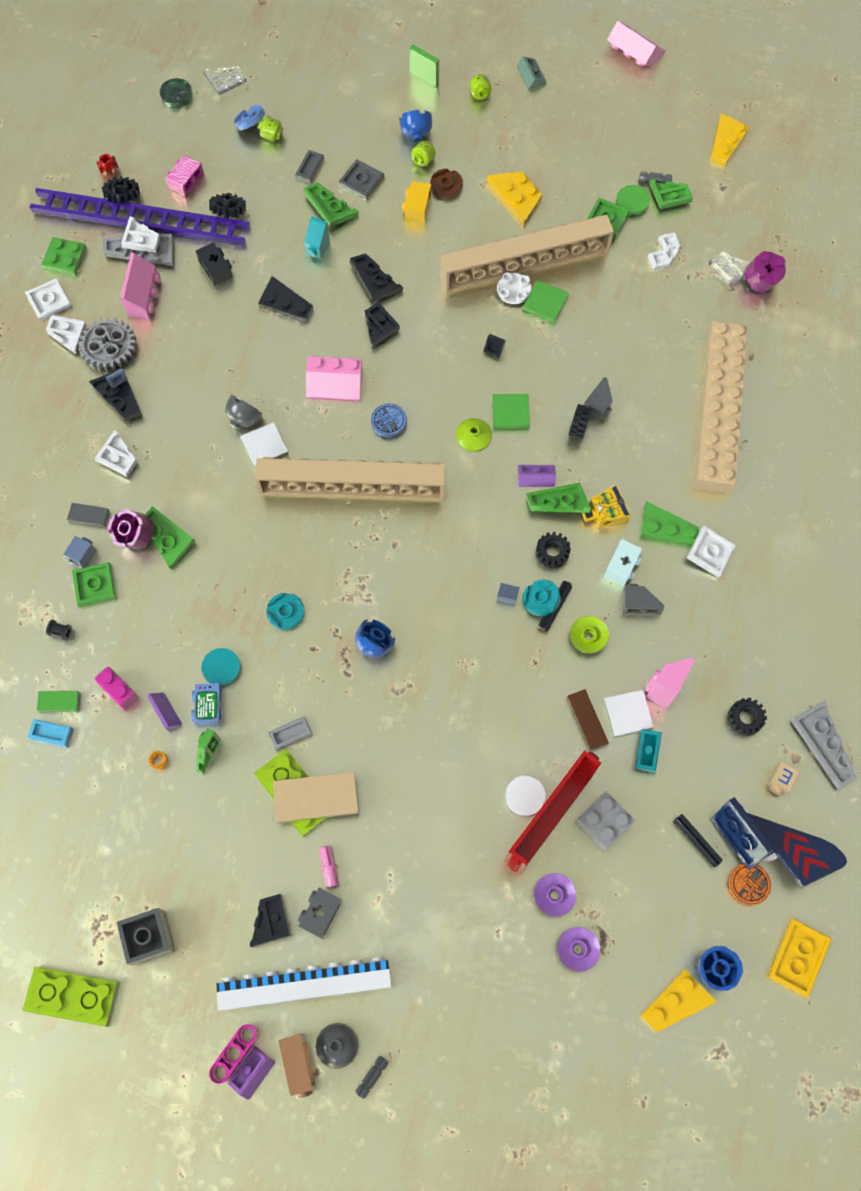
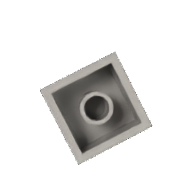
M605 791L575 821V824L604 853L636 820Z

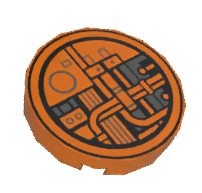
M743 863L735 867L729 875L730 893L735 900L744 905L760 904L767 899L771 892L770 877L764 868L759 865L748 870Z

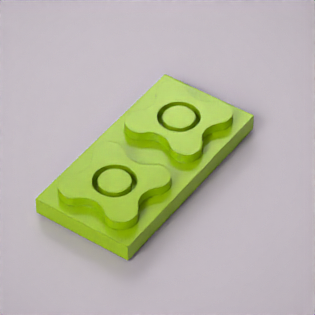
M286 748L254 773L273 799V781L308 777ZM328 817L291 822L304 837Z
M34 966L22 1011L108 1027L119 982Z

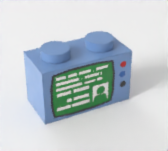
M219 683L195 684V691H192V702H195V710L191 711L192 722L198 728L222 727L221 685Z

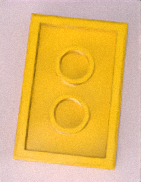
M791 918L767 977L809 998L832 938Z

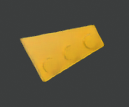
M683 969L640 1016L655 1032H659L717 1001L686 969Z

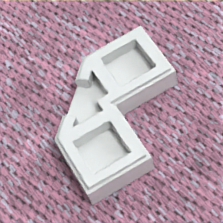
M675 232L660 235L658 241L662 250L648 254L653 271L670 267L679 252L681 244Z

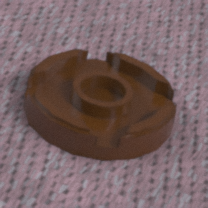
M445 168L433 173L430 180L431 192L441 199L455 198L463 189V179L455 170L449 171V169Z

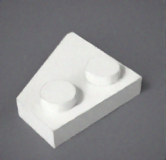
M129 217L121 242L122 247L156 253L160 242L159 234L149 230L144 224H139L135 221V218Z
M51 315L46 331L67 349L77 354L78 342L81 341L79 336H83L82 330H85L87 325L85 321Z
M115 430L95 457L97 462L127 477L137 464V460Z

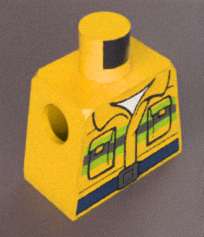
M617 485L592 497L589 503L591 513H582L585 522L595 519L599 528L626 524L631 516Z

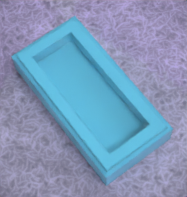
M33 719L27 738L29 740L68 747L73 728Z

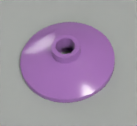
M551 873L543 876L538 881L534 890V898L538 908L545 914L562 916L573 908L576 901V890L573 883L566 876ZM551 892H557L558 898L552 899Z
M573 927L565 931L559 939L558 955L561 962L567 968L573 971H586L597 963L600 956V944L597 937L590 930L583 927ZM576 945L582 948L580 954L574 951Z

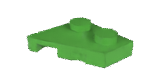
M656 179L650 180L649 185L660 209L689 203L693 200L687 184H676L669 181L663 184L657 183Z
M209 728L202 732L198 739L196 772L204 774L222 741L216 732Z

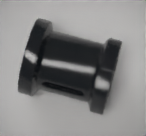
M53 619L50 620L46 628L47 636L51 637L53 635L65 642L72 633L71 625L59 624Z

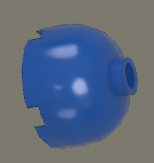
M420 110L403 113L402 118L399 117V122L404 136L413 139L415 142L422 141L432 129V114L429 111H425V114L420 113Z
M368 619L364 620L356 631L355 643L357 648L363 655L371 658L384 656L395 644V637L392 639L390 635L392 631L385 624L377 620L367 622Z
M714 946L705 950L700 956L697 965L698 974L702 982L716 991H728L736 987L743 974L742 962L739 956L725 946Z

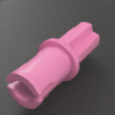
M323 846L319 848L322 862L321 871L324 872L326 889L338 887L340 885L336 873L337 864L334 863L331 846Z

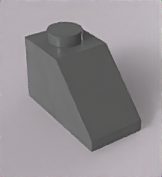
M606 377L601 380L584 402L585 406L592 407L590 416L599 422L604 417L608 418L612 412L611 405L613 400Z
M638 584L624 586L622 591V614L661 615L664 610V604L646 587L639 586Z

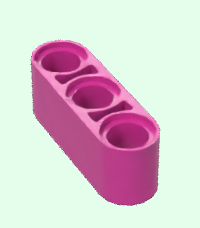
M245 1024L238 1029L209 1070V1077L212 1082L221 1084L227 1082L232 1077L259 1038V1029L255 1025ZM247 1028L252 1029L254 1033L250 1041H246L243 1037V1032ZM233 1047L238 1048L240 1052L237 1060H233L230 1057V1050ZM219 1066L224 1067L226 1070V1075L223 1079H219L216 1076V1070Z

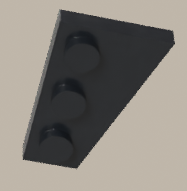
M366 253L350 258V264L371 301L403 292L404 287L400 284L397 285L392 280L393 277L385 274L380 269V266Z
M271 276L258 302L260 308L307 323L313 311L311 303L273 276Z
M111 372L89 381L90 385L124 421L142 415L128 380L112 388L106 380L107 376L114 373Z

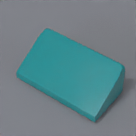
M641 730L636 769L656 774L662 732Z

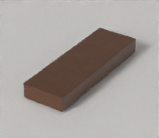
M586 689L568 695L567 700L589 751L608 745V739Z

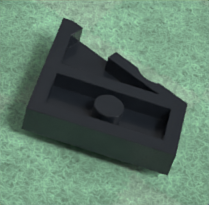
M379 302L364 311L372 347L400 329V325Z
M282 894L260 899L258 916L255 919V929L250 941V947H256L291 936Z

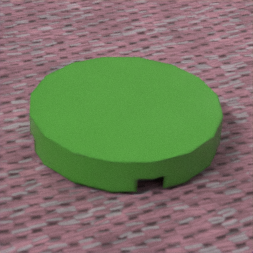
M627 185L617 193L616 204L629 209L630 216L631 214H636L635 216L648 209L650 196L641 186Z

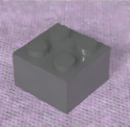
M156 908L116 922L127 965L133 966L174 951L164 910Z

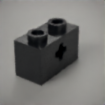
M214 242L195 251L198 262L214 286L232 277L231 269L233 268L230 261L224 259L222 249L220 247L217 248Z

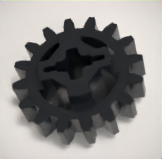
M120 176L119 179L113 177L112 180H107L108 183H103L102 192L104 199L107 198V201H112L113 204L116 202L128 204L129 201H135L134 198L139 197L140 189L135 179L129 180V177L123 178Z
M232 193L216 194V197L212 196L209 199V210L212 211V214H217V216L223 215L224 218L239 217V214L243 215L246 212V200H243V197H238V195L233 196Z

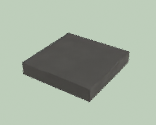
M356 159L338 181V185L367 200L384 179V173Z

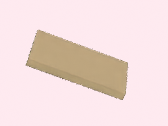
M354 772L273 781L276 823L358 814Z

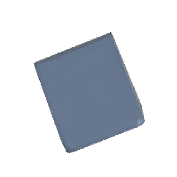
M121 368L107 376L106 380L114 388L125 382L127 377Z
M501 583L497 601L515 605L520 587Z

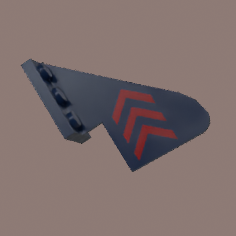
M735 797L728 800L711 818L748 870L753 869L763 859L776 853L801 888L842 869L847 863L844 853L834 844L822 838L747 813Z

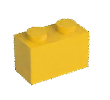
M411 181L410 188L406 189L405 197L407 200L403 201L402 212H405V219L425 222L431 198V184Z

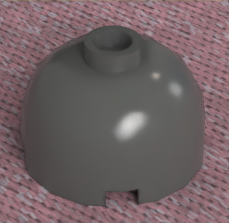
M232 394L225 406L226 416L231 420L230 424L237 428H240V426L246 428L253 426L262 415V412L243 400L237 399Z
M333 1023L327 1025L319 1033L315 1045L316 1053L321 1063L333 1069L348 1066L358 1054V1036L353 1028L347 1024Z

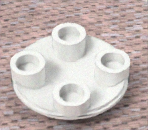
M504 273L497 285L499 297L509 304L523 303L528 299L532 290L529 277L519 273Z

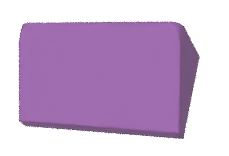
M518 465L519 486H555V465Z
M149 693L147 695L168 732H172L182 725L164 693Z
M254 1046L227 1084L241 1097L249 1100L274 1066L275 1061L257 1046Z

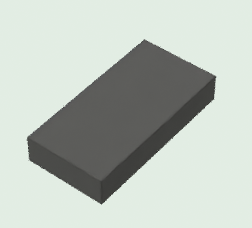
M308 150L295 174V178L311 184L324 160V155Z
M72 503L67 520L72 523L105 528L109 509Z

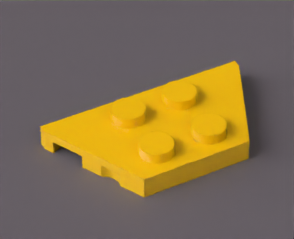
M523 171L488 175L486 177L489 185L519 220L526 224L529 215L533 213L535 206L542 199V193Z

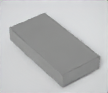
M305 716L268 732L276 751L313 735Z

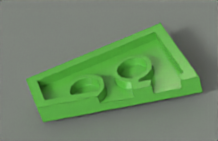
M580 482L526 493V499L531 511L591 513V507Z
M152 506L145 514L154 524L151 539H153L168 567L172 569L196 540Z

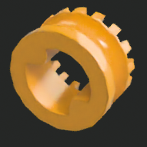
M158 750L149 755L148 762L155 770H162L168 765V757L162 751ZM161 755L163 756V762H160L158 766L154 765V759Z

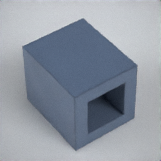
M75 536L63 555L68 562L85 568L95 554L96 549L93 547L91 540Z

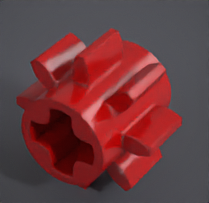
M109 154L99 156V161L96 162L100 173H104L107 176L113 175L116 171L115 168H119L115 156L111 157Z

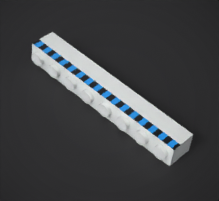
M384 957L371 958L370 963H363V960L350 961L348 966H342V963L339 962L329 964V968L321 969L320 965L307 967L308 971L299 972V968L287 969L286 974L278 975V971L265 972V977L257 978L256 974L243 975L244 980L236 981L235 977L222 978L221 983H216L218 1011L392 988L389 961H384Z

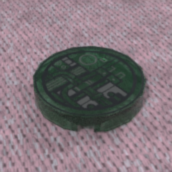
M180 78L165 81L159 90L163 103L174 108L182 104L183 106L188 104L193 96L191 85L186 80Z

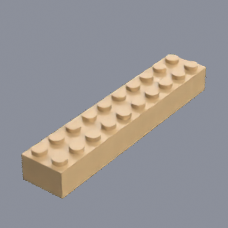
M607 215L596 216L592 219L563 224L559 227L547 228L522 236H514L510 239L498 240L489 244H481L469 249L465 248L452 253L448 252L440 255V277L445 292L449 293L500 280L506 272L526 274L607 254L610 250L614 230Z
M712 321L707 332L693 487L695 490L731 494L736 485L748 325Z
M263 457L256 460L255 481L260 495L444 501L445 464L437 462L431 464H422L421 462L403 463L401 461L393 463L384 461L366 462L364 460L346 461L344 459L329 461L327 459L309 460L307 458L296 460L286 457L281 459Z

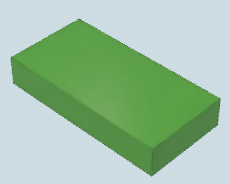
M39 691L37 711L78 712L80 692Z

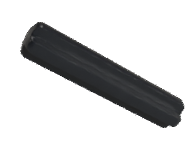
M563 581L559 587L561 602L553 613L542 617L538 625L540 630L547 632L572 589L570 582Z
M683 814L675 818L674 823L713 867H717L722 863V858Z

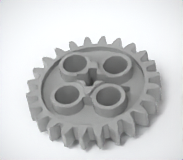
M107 317L106 321L103 322L102 318H100V323L97 324V322L93 321L94 326L87 325L88 331L82 330L84 336H79L81 341L78 342L80 347L78 350L82 359L85 360L87 365L90 364L93 369L97 366L99 371L103 367L106 371L109 370V367L115 370L116 365L122 368L121 363L128 364L127 358H133L131 353H136L134 348L137 346L136 336L133 329L129 327L128 323L124 324L123 320L118 322L114 318L113 321H110L109 317Z

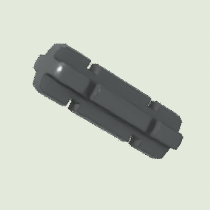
M641 171L639 181H648L650 183L651 179H656L657 183L663 182L665 184L666 181L672 182V175L665 174L664 176L663 173L653 172L647 174V172Z
M379 1056L377 1058L375 1066L371 1067L362 1080V1085L360 1084L356 1089L355 1093L362 1099L366 1098L370 1092L369 1089H372L382 1074L381 1071L388 1065V1061L384 1057Z

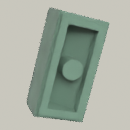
M523 56L518 62L517 68L527 88L531 89L545 85L547 82L536 60Z

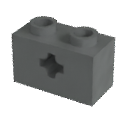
M319 887L317 891L314 890L308 900L310 905L307 911L303 910L298 921L300 922V928L323 940L342 903V899ZM322 907L324 915H319L317 918H315L316 914L314 913V910H319Z

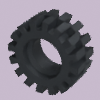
M581 404L577 405L569 436L583 439L592 407Z
M548 532L546 536L543 534L536 546L537 560L539 562L542 561L541 565L543 566L547 564V568L553 566V569H556L558 565L559 567L563 566V563L567 562L571 551L570 542H567V537L564 536L562 538V534L556 535V532H553L552 535ZM551 544L557 545L560 548V553L557 556H551L546 552V547Z
M742 698L740 701H736L728 711L727 715L729 717L727 721L731 722L729 726L730 728H735L733 730L735 733L738 731L741 736L744 734L746 736L754 735L765 725L767 716L764 714L766 710H762L763 705H758L756 699L751 701L752 698H747L746 700ZM743 710L752 712L754 715L753 723L746 724L742 722L740 712Z

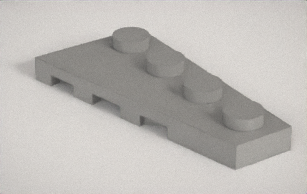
M159 234L160 242L156 253L123 248L121 245L123 236L103 238V253L107 257L129 260L131 253H135L150 263L173 266L172 234Z
M825 700L792 719L791 722L836 788L840 789L857 779L849 757L842 747L843 742L840 735L836 732L835 722L828 712V705Z

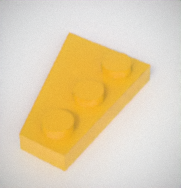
M721 113L711 158L726 165L748 133L750 127Z

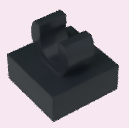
M489 334L483 352L500 358L506 340Z

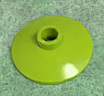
M470 418L464 420L456 430L458 444L468 451L483 450L492 439L490 426L481 419Z
M584 616L573 623L570 630V639L573 645L581 652L596 653L606 646L609 640V631L606 624L599 618ZM590 634L592 639H586L585 635Z

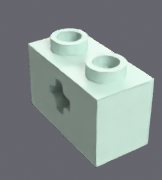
M621 539L606 569L604 578L623 587L627 581L631 582L635 574L632 571L634 565L639 566L643 557L640 555L642 548Z

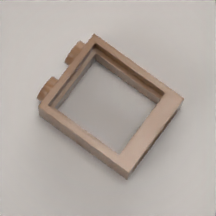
M305 1033L278 1040L290 1096L296 1095L297 1099L311 1095L312 1090L317 1086Z

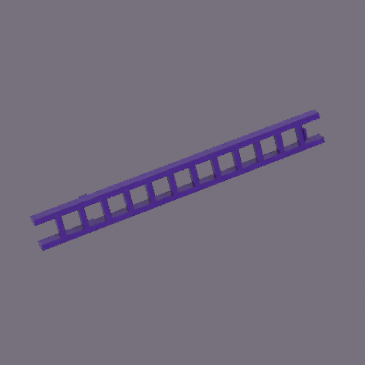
M36 188L35 192L38 197L48 198L45 206L30 204V209L33 213L127 227L129 217L134 218L135 212L146 214L144 222L135 221L141 225L144 224L149 230L154 232L238 246H246V240L243 237L232 236L234 229L250 231L251 228L248 221L135 203L127 204L123 202L119 204V202L113 204L112 201L108 202L104 198ZM53 200L64 201L62 208L51 207ZM73 202L77 205L80 203L78 211L68 210L69 203ZM86 205L97 206L95 213L84 212ZM102 208L113 209L111 216L100 215ZM118 211H129L128 218H118ZM151 216H162L161 223H149ZM168 218L179 219L177 227L166 225ZM184 220L195 222L194 228H182ZM201 223L212 224L210 232L199 231ZM217 225L228 227L227 234L215 233Z

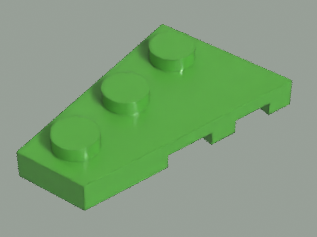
M318 182L303 189L305 196L324 221L328 223L329 227L355 218L359 214L358 210L355 208L351 209L347 206V202L344 200L340 201L334 197V193Z
M647 501L645 502L640 538L687 546L693 545L699 534L700 527Z

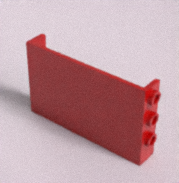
M583 751L508 851L504 862L512 871L519 874L523 872L591 780L602 763L595 753Z

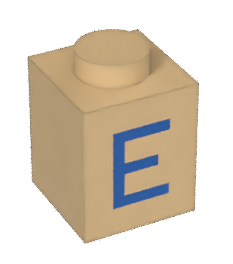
M781 761L775 766L766 786L771 788L770 791L774 794L784 796L791 791L800 771Z

